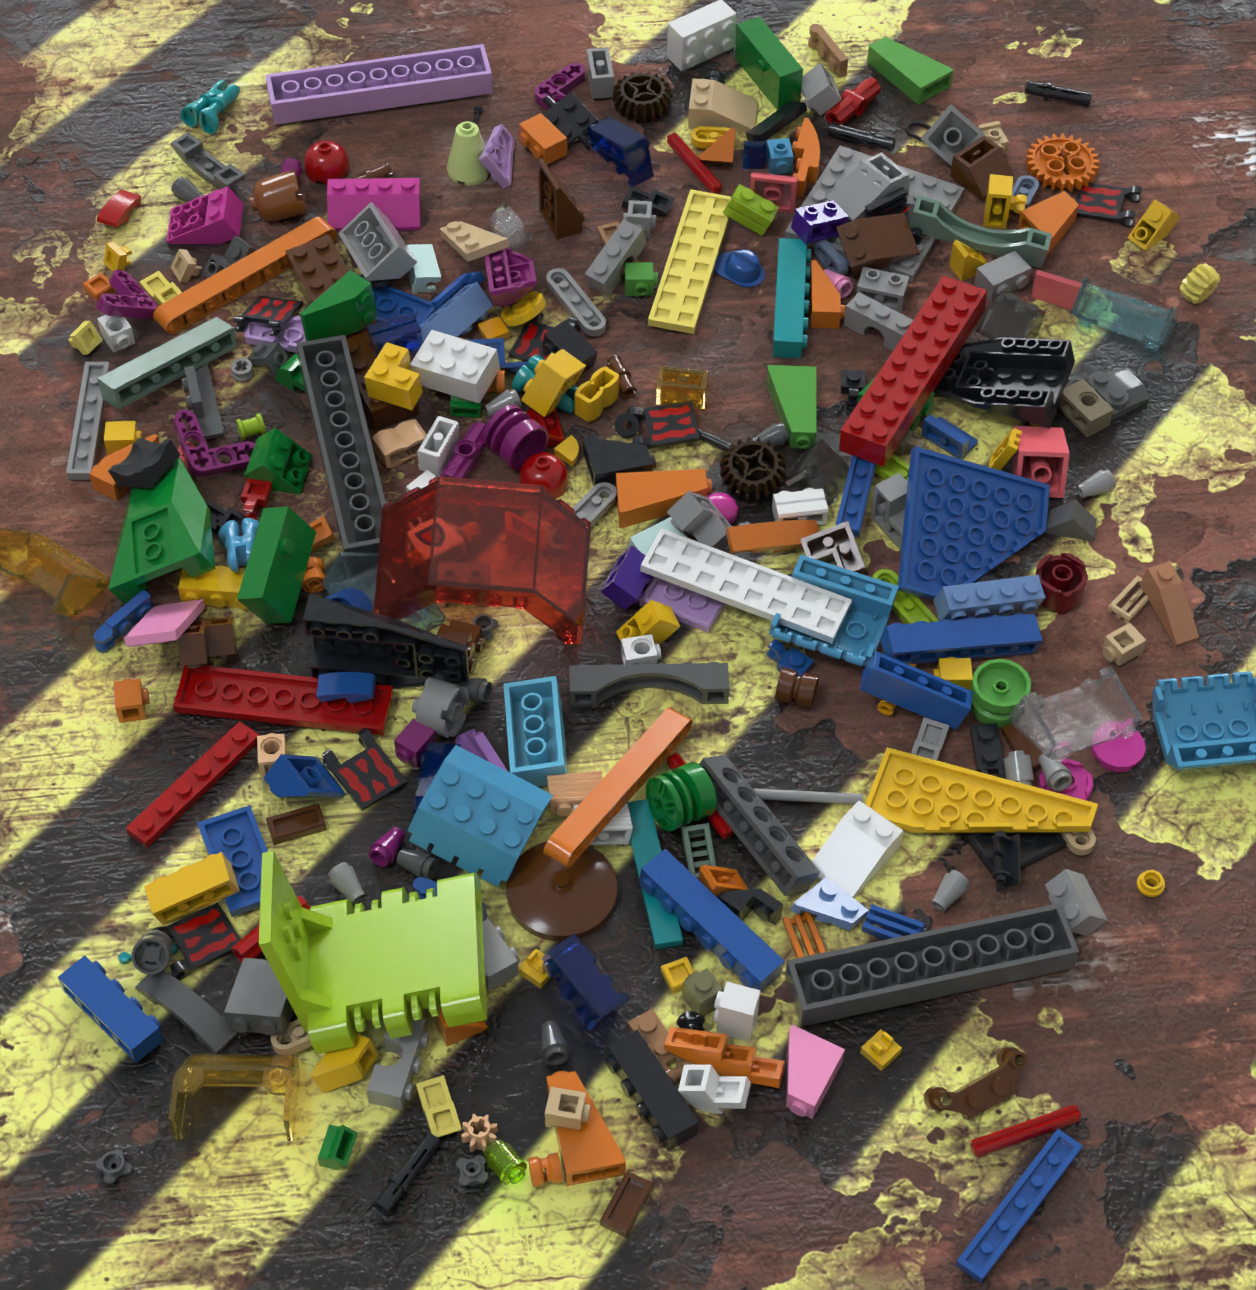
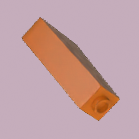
M706 469L616 473L619 528H625L669 515L667 511L688 491L707 497V494H712L711 479L706 477Z
M558 1071L552 1074V1076H546L548 1097L551 1087L586 1092V1104L591 1105L588 1123L582 1122L581 1130L554 1126L566 1186L624 1176L626 1170L625 1157L576 1071Z

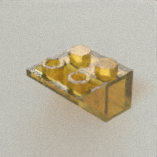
M661 365L657 380L656 404L668 405L692 401L693 408L705 409L710 370Z

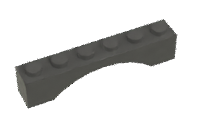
M685 662L683 664L569 665L570 707L597 706L619 693L643 688H658L679 692L701 704L729 703L728 663Z

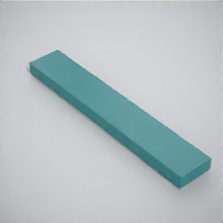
M647 799L627 802L633 825L630 845L638 879H640L641 868L661 852L653 815L647 804ZM640 885L655 949L683 945L678 917L672 912H666L660 905L659 900L654 895L646 893Z

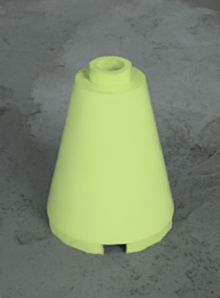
M465 121L456 127L447 163L448 176L456 183L458 181L465 182L467 186L478 185L486 181L490 173L479 161L485 144L478 126L473 122Z

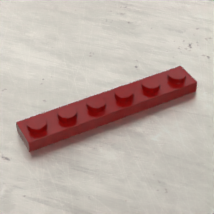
M239 721L126 827L127 834L148 848L257 744V736L259 734Z

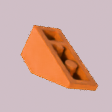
M811 260V328L839 329L840 319L845 318V305H841L839 292L818 262Z
M156 434L144 438L150 442L160 443L159 437ZM133 444L104 457L98 465L92 468L89 475L93 490L116 501L124 495L130 487L118 486L108 470L113 465H117L127 458Z

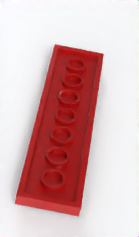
M185 665L173 709L176 713L355 733L367 728L373 735L384 736L394 691L393 686L375 684L374 699L349 703L346 698L320 702L316 697L319 678L206 665L199 668H188Z

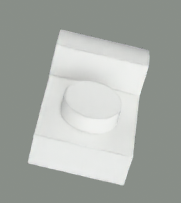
M684 1065L678 1091L686 1102L693 1107L710 1113L722 1114L724 1108L745 1109L751 1082L747 1076H719L712 1065Z

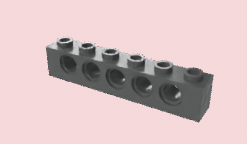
M726 755L703 758L699 765L705 769L715 788L717 798L716 810L784 896L808 891L820 874L817 867Z

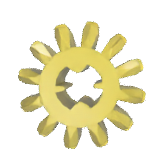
M1206 263L1199 264L1182 281L1180 286L1181 293L1184 295V298L1193 304L1202 303L1217 288V284L1220 282L1219 274L1212 266Z

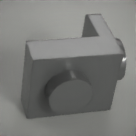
M262 342L253 347L252 353L247 359L251 361L252 367L268 365L275 375V372L290 358L279 342Z

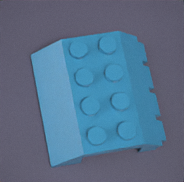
M800 554L792 577L852 599L850 609L832 644L779 624L781 617L779 613H776L773 618L769 635L789 643L794 642L795 645L813 651L818 650L822 654L837 659H845L847 662L862 667L863 665L867 666L878 649L880 638L887 626L899 586Z
M1251 671L1232 673V683H1230L1228 673L1206 675V685H1204L1203 676L1180 678V688H1178L1176 678L1157 680V687L1152 690L1153 720L1166 763L1177 770L1256 762V677L1253 678Z
M455 745L443 761L418 806L408 828V831L412 833L409 841L427 850L430 843L434 844L431 853L450 863L455 856L459 857L456 866L469 873H478L479 869H482L484 872L481 879L498 887L502 880L507 882L511 876L518 858L539 819L541 820L553 795Z

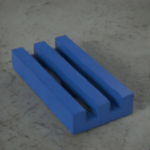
M871 904L861 931L887 940L901 937L902 935L896 934L898 932L905 935L920 933L923 931L925 923ZM871 922L886 927L887 930L871 925Z

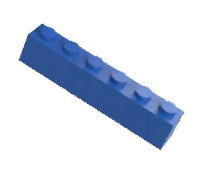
M1016 613L1012 616L992 615L987 618L967 617L963 620L942 619L938 622L918 621L913 624L893 623L886 626L880 638L884 655L906 664L938 662L939 658L947 657L978 659L1035 654L1043 641L1035 614Z
M666 849L641 868L639 882L642 889L646 893L654 895L666 912L675 914L681 926L698 937L701 945L719 957L721 964L726 969L732 970L744 986L763 991L782 974L785 961Z

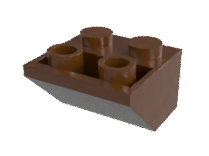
M985 135L953 156L950 176L982 200L987 195L990 174L1013 176L1014 179V174L1002 148Z

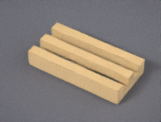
M1137 575L1108 606L1107 612L1110 614L1114 612L1116 613V618L1120 619L1122 617L1125 619L1124 623H1130L1149 603V599L1145 595L1127 613L1144 594L1143 589L1140 588L1122 608L1118 606L1141 583L1142 578Z

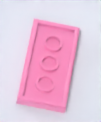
M204 599L154 606L124 637L126 647L178 640L205 609Z

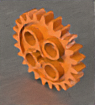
M1062 133L1059 138L1052 134L1051 139L1046 135L1043 141L1036 139V144L1032 143L1030 149L1027 150L1025 165H1027L1026 171L1030 172V176L1036 177L1039 182H1043V187L1051 185V190L1059 187L1061 192L1064 191V188H1068L1072 192L1073 187L1081 190L1082 185L1087 187L1089 181H1094L1098 173L1100 160H1098V154L1094 153L1095 148H1088L1089 142L1082 144V138L1073 140V135L1065 138V135Z

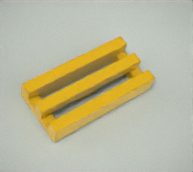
M1013 428L991 454L988 467L1001 470L1018 450L1017 444L1020 441L1019 437L1022 431Z

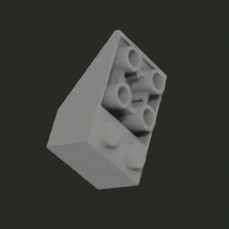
M881 152L862 161L826 197V201L834 200L849 216L848 219L850 221L865 218L866 205L902 187L908 191L905 197H909V174Z

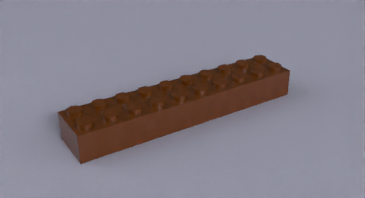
M329 235L285 251L290 272L308 306L348 272ZM376 320L368 324L361 331L347 335L346 341L362 406L374 430H379L420 414L418 401L413 410H409L368 397L364 377L387 342Z

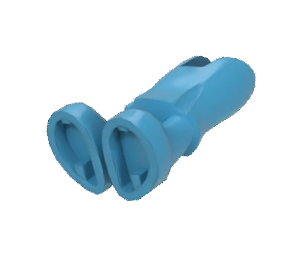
M252 518L243 519L242 536H240L239 525L234 520L226 522L218 531V541L227 550V564L231 571L239 572V566L247 565L259 521Z

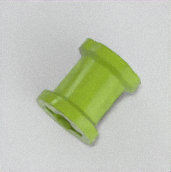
M260 413L256 414L253 418L242 421L240 419L236 420V426L242 441L246 440V437L259 433L264 435L266 433Z

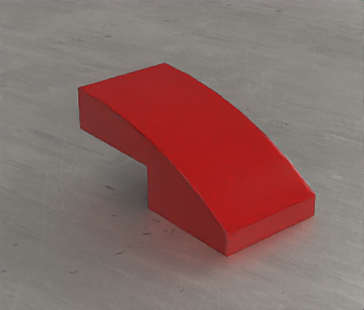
M121 189L104 205L97 216V222L116 228L129 220V211L141 204V195Z

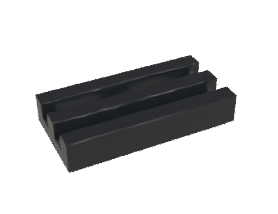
M902 187L866 205L865 218L898 214L906 210L907 205L905 203L907 198L905 196L908 191Z

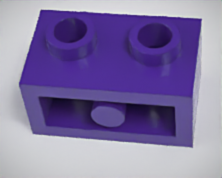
M834 200L795 209L791 229L805 244L838 237L836 227L846 224L849 216Z
M633 546L629 547L618 557L601 590L603 595L624 610L632 604L637 605L645 594L642 591L643 588L653 578L652 575L640 571L641 564L646 555Z

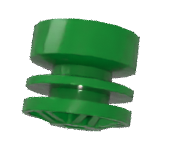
M687 763L673 769L672 772L667 771L649 778L646 783V798L651 814L656 822L669 832L688 825L691 821L695 822L708 817L716 810L717 798L715 788L705 769L698 763Z

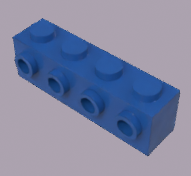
M877 651L862 672L860 690L915 712L918 715L947 724L955 730L971 710L972 691Z
M84 955L58 976L62 991L135 1063L140 1061L163 1041L160 1032L162 1026L153 1015L147 1016L142 1011V1005L135 997L128 998L124 994L125 990L116 979L110 980L99 962L94 961L92 963Z

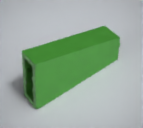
M887 37L873 42L868 47L867 63L918 105L951 87L953 69Z
M768 365L767 387L780 422L784 424L788 432L790 448L815 449L816 367Z

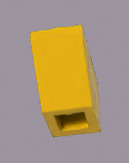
M1154 199L1127 238L1147 251L1168 236L1181 216Z
M650 600L616 633L620 642L621 639L652 634L654 644H659L671 636L680 625L670 606Z
M355 1033V1047L326 1052L321 1061L316 1064L311 1077L321 1092H329L364 1079L379 1057V1053L371 1039Z

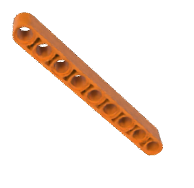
M315 217L161 304L154 311L153 318L167 333L176 334L288 270L286 250L327 235L334 242L337 237V231L322 217Z
M668 707L551 835L544 847L543 853L569 868L687 736L693 720Z

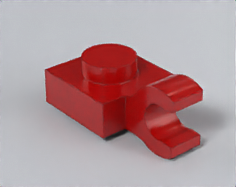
M247 478L241 494V503H245L243 512H246V517L256 520L258 506L266 507L273 489L272 482Z

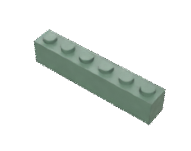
M215 317L98 377L102 398L119 410L184 376V367L194 366V369H197L237 348L234 327Z

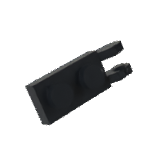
M997 723L970 725V737L976 771L989 775L996 774V777L1006 779Z

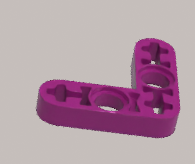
M571 63L535 88V102L548 111L549 107L543 102V98L546 95H550L555 102L563 99L566 93L585 80V67L580 63ZM562 82L565 85L557 86L555 83Z
M114 270L109 283L120 295L102 294L96 304L97 309L109 316L152 319L154 311L158 307L156 302L130 274L122 270Z
M187 409L176 413L173 427L188 468L193 475L205 477L248 466L250 457L244 454V451L252 454L255 443L247 441L208 449L196 415ZM181 419H185L186 422H189L188 432H186V425L184 422H181ZM188 439H196L200 445L192 448L187 445L186 441ZM198 454H200V456H199L200 462H201L202 464H205V467H204V468H201V466H200L199 464L196 465L197 459H198V457H197ZM227 455L230 457L231 462L228 464L221 463L218 460V456Z

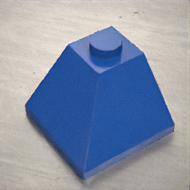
M280 754L263 778L269 785L270 791L280 798H343L346 794L319 758L314 756Z

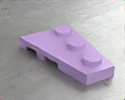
M501 124L494 127L479 161L490 172L493 180L498 182L504 189L511 186L514 138Z
M300 316L291 318L284 326L280 337L270 336L272 327H269V324L249 322L245 331L247 344L257 345L262 342H279L284 351L297 353V343L306 341Z

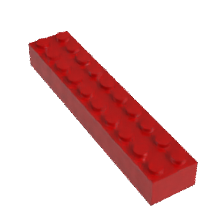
M946 276L941 278L841 428L839 451L883 467L886 466L985 312L987 290Z

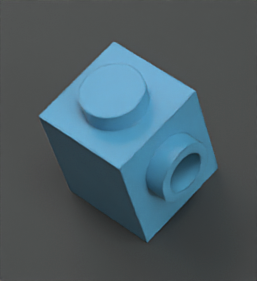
M789 138L767 140L766 161L769 173L774 175L792 173L794 156Z

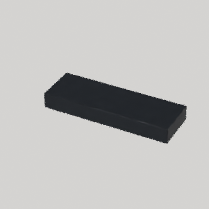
M789 101L745 133L747 140L755 142L766 141L808 110L806 103Z

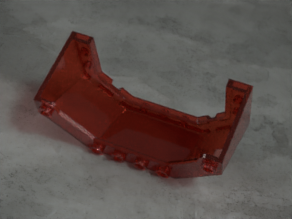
M437 476L429 480L427 486L421 489L416 487L401 495V500L395 503L389 501L382 506L374 612L401 620L435 602L513 607L526 610L556 632L557 639L563 643L581 644L584 626L591 522L585 517L580 519L574 514L575 510L561 499L556 500L550 495L551 491L543 485Z

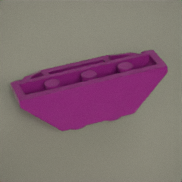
M509 247L485 256L493 307L509 306L519 301L537 286L532 259L520 253L512 252V249Z

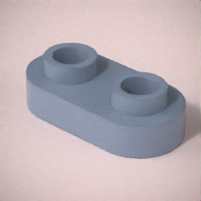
M1024 175L1019 177L1012 188L1013 197L1020 194L1027 196V202L1024 204L1025 209L1031 206L1037 195L1039 181L1033 176Z
M827 240L815 243L814 252L818 261L826 269L846 276L849 263L844 256L840 255L834 245Z

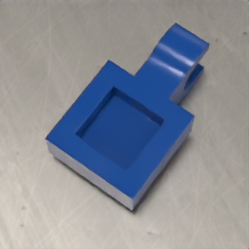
M776 639L768 645L770 650L766 655L778 662L777 670L780 672L783 667L794 669L801 677L804 672L808 673L813 667L814 660L794 647L788 652L784 645Z

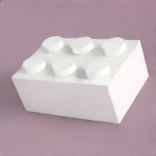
M718 0L669 22L667 58L681 71H684L734 48L737 13L723 0Z
M431 330L410 363L411 371L420 373L422 386L480 403L500 370L497 349Z

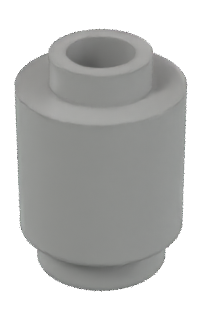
M1022 750L1009 752L1008 757L1003 759L1006 779L1032 786L1034 777L1030 755H1025Z

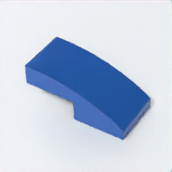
M364 672L321 674L318 679L316 697L320 702L346 698L349 703L374 699L376 676Z

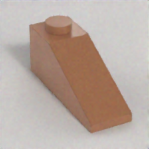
M1169 561L1147 568L1140 586L1145 595H1147L1149 602L1174 646L1178 647L1198 640V631L1183 583L1172 563Z

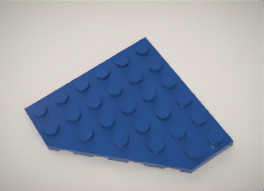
M915 446L911 449L898 591L934 600L944 586L968 584L976 581L1046 531L1050 485Z

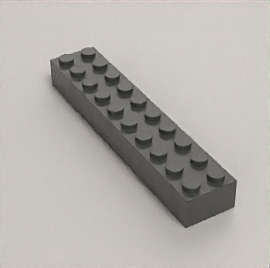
M341 335L297 343L298 362L345 565L396 556L395 538L346 336Z
M1058 903L787 960L785 978L800 1026L802 1027L1073 969L1079 950L1062 906Z

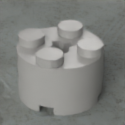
M427 678L421 696L416 697L412 704V712L416 713V722L435 730L436 735L446 738L456 736L466 719L467 714L462 712L464 705L469 706V692L467 688L436 678Z

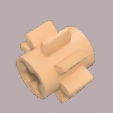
M473 1114L469 1123H462L463 1130L465 1131L461 1135L462 1143L469 1142L471 1152L477 1149L485 1153L490 1143H497L496 1136L494 1135L498 1132L497 1123L490 1124L489 1115L477 1117Z

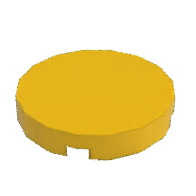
M536 291L528 292L511 306H505L501 311L500 317L506 326L521 325L537 316L545 307L546 300L541 293Z

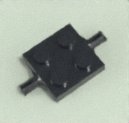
M572 92L558 102H555L550 95H546L543 98V102L549 109L543 115L567 137V150L580 142L587 150L591 149L590 146L593 148L595 144L588 135L591 130L599 125L598 119Z

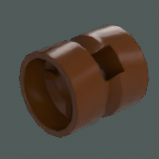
M783 667L776 688L775 701L790 703L795 699L797 706L812 709L818 688L819 675L804 672L800 677L794 669Z

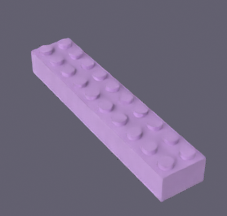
M484 44L265 75L274 125L493 93L492 72Z

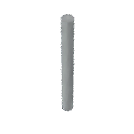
M754 788V791L762 800L856 804L858 801H863V794Z

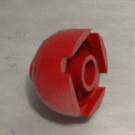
M320 141L311 145L304 159L306 176L314 183L317 180L323 182V185H328V179H345L347 177L346 173L350 170L349 159L345 149L333 141Z
M540 452L531 455L522 464L519 484L522 492L531 499L533 497L546 502L555 500L565 493V488L569 484V475L565 463L558 456L548 452Z

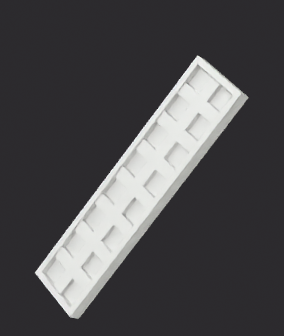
M662 528L640 568L641 572L773 621L775 614L779 613L781 614L779 624L831 644L852 603V599Z

